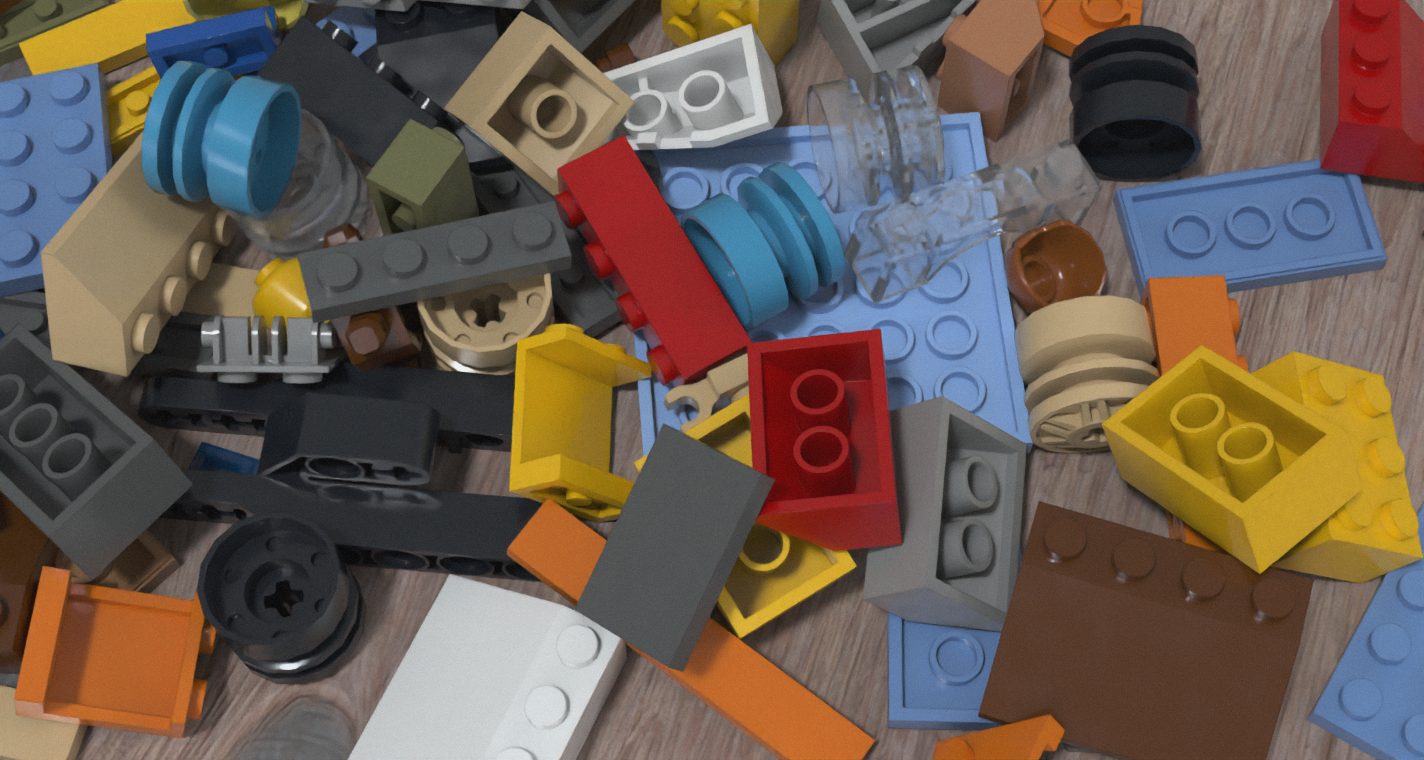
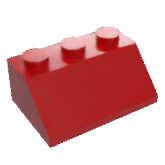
M1405 0L1333 1L1321 34L1320 169L1424 183V21Z
M881 329L747 343L752 468L775 479L756 518V523L832 551L901 545L902 534L888 376Z

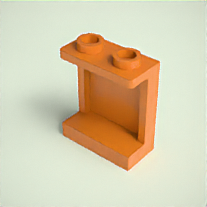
M43 566L14 697L16 715L183 739L186 719L200 720L206 691L207 680L194 678L198 653L212 655L216 635L215 628L203 615L197 591H195L194 599L188 600L71 582V570Z

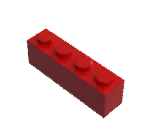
M624 135L557 168L558 194L553 196V201L556 203L558 213L569 230L578 226L588 243L583 249L592 271L600 281L609 278L620 296L615 299L618 313L631 333L640 330L651 348V350L646 352L648 362L663 386L670 383L674 387L697 383L706 379L708 371L747 353V343H752L751 339Z

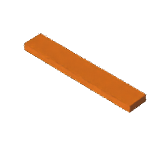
M548 497L509 545L506 555L576 606L607 540ZM710 617L683 672L668 668L625 641L626 645L780 760H862L875 742L872 737Z

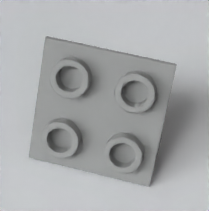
M216 315L214 322L202 323L201 343L204 348H213V356L198 364L197 372H218V381L224 383L253 382L258 380V372L283 373V382L315 383L322 381V373L332 371L348 355L344 347H335L336 330L333 324L329 322L313 323L312 317H288L286 346L285 319L283 316H274L271 330V347L267 346L265 318L263 315H256L252 324L251 346V316Z

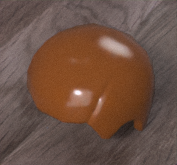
M1064 219L1023 233L1012 242L1011 249L1007 251L1004 266L1009 291L1023 310L1029 313L1064 300L1083 296H1100L1107 278L1103 252L1090 232L1072 221Z

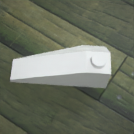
M752 24L603 73L635 103L601 146L624 135L633 150L714 148L773 129L783 113L774 64Z

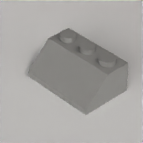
M943 396L891 410L902 544L868 548L863 600L907 621L1002 632L1018 576L1027 444Z

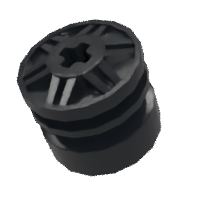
M1130 25L1110 28L1092 35L1073 50L1069 61V77L1071 80L1069 97L1073 105L1069 117L1070 153L1074 164L1086 173L1105 180L1134 183L1165 178L1181 172L1196 161L1202 149L1201 116L1196 100L1200 93L1197 78L1199 66L1195 46L1182 34L1162 27Z
M262 512L237 521L214 541L201 563L197 593L203 615L254 675L275 684H306L331 674L352 655L364 633L367 606L360 584L352 574L349 566L344 562L343 556L333 540L315 521L293 512Z

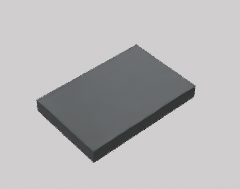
M663 423L574 610L668 668L683 672L775 479Z

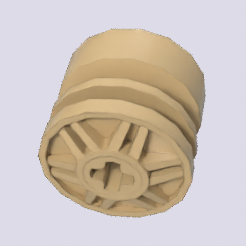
M550 273L417 301L427 348L439 370L515 376L517 340L544 333L547 326L555 324ZM494 317L500 318L501 323L493 321ZM479 322L486 324L485 328L480 327Z
M1105 295L1083 296L1056 302L1034 311L1018 324L1014 333L1019 372L1024 383L1028 384L1023 397L1025 407L1030 414L1027 419L1029 435L1035 445L1048 451L1073 454L1110 450L1102 423L1160 378L1157 368L1150 365L1156 353L1146 308L1132 299Z

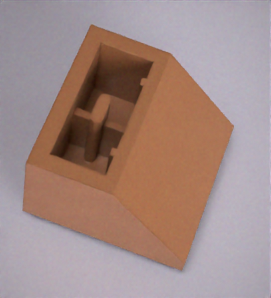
M977 0V6L968 16L959 14L952 21L942 40V45L946 47L945 59L937 72V79L941 81L937 106L949 114L980 112L983 135L995 143L1030 101L1045 36L1036 0Z

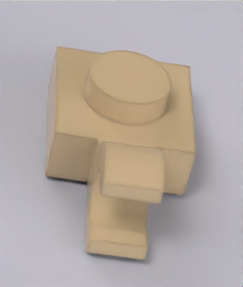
M747 353L708 371L706 379L691 385L677 386L666 394L664 405L667 411L675 409L679 405L688 404L693 406L698 413L695 419L682 424L680 431L684 433L709 418L713 411L717 413L749 393Z

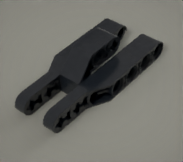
M340 362L329 373H322V381L315 383L283 382V378L262 385L224 383L177 377H153L145 381L138 414L150 424L176 430L264 437L257 475L179 468L193 485L159 518L235 524L237 521L262 512H293L315 521L333 540L347 565L542 582L506 555L509 545L543 503L529 498L323 481V478L396 485H421L429 482L431 479L436 446L447 447L449 453L462 454L463 448L511 452L515 376L385 365L359 372L352 363Z

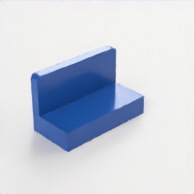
M271 5L146 34L147 53L161 79L165 72L177 61L201 63L207 69H226L232 76L260 70L281 43L278 16Z

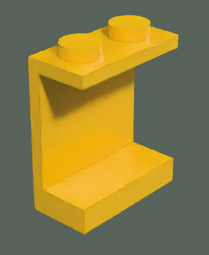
M572 324L549 325L545 328L544 333L517 340L509 492L540 503H544L549 497L569 513L596 523L618 519L635 482L609 472L612 388L652 377L650 364L627 354L626 349L620 345L602 343L585 335L581 327Z

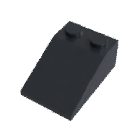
M417 0L406 12L375 9L378 57L403 77L396 87L411 99L420 90L443 109L506 31L500 7ZM448 112L442 123L459 136L458 139L466 150L470 171L510 164L508 160L488 146Z

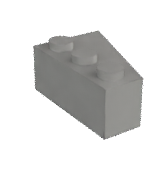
M821 0L816 22L872 119L946 48L942 45V40L949 25L959 14L968 16L977 6V0Z

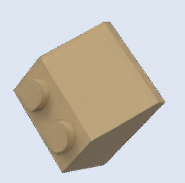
M521 11L444 109L488 146L554 196L558 194L557 168L599 148L635 101L551 26Z

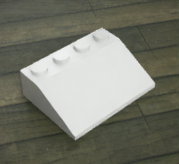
M449 574L348 760H576L627 660L625 641L579 612L564 605Z

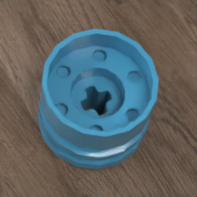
M177 61L163 75L154 91L146 115L141 143L142 170L146 184L155 193L167 196L181 195L185 200L191 202L203 201L210 196L211 201L220 209L256 218L268 216L280 203L289 185L297 160L302 119L299 94L289 84L255 76H242L236 82L235 78L226 69H207L201 63Z
M775 162L764 168L759 174V178L750 176L744 179L737 187L738 202L730 195L719 193L686 211L681 217V228L746 332L784 312L788 308V291L793 296L805 300L818 290V285L826 288L845 275V258L841 242L830 216L805 179L791 166L782 162Z

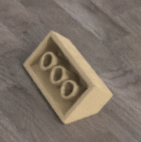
M143 131L41 251L52 360L128 377L144 353L149 354L153 351L159 333L171 316H177L181 312L186 295L197 280H203L207 276L212 259L220 248L231 243L237 224L236 212L218 208L211 201L210 196L203 201L191 202L185 200L181 195L167 196L155 193L146 184L142 170L141 143Z

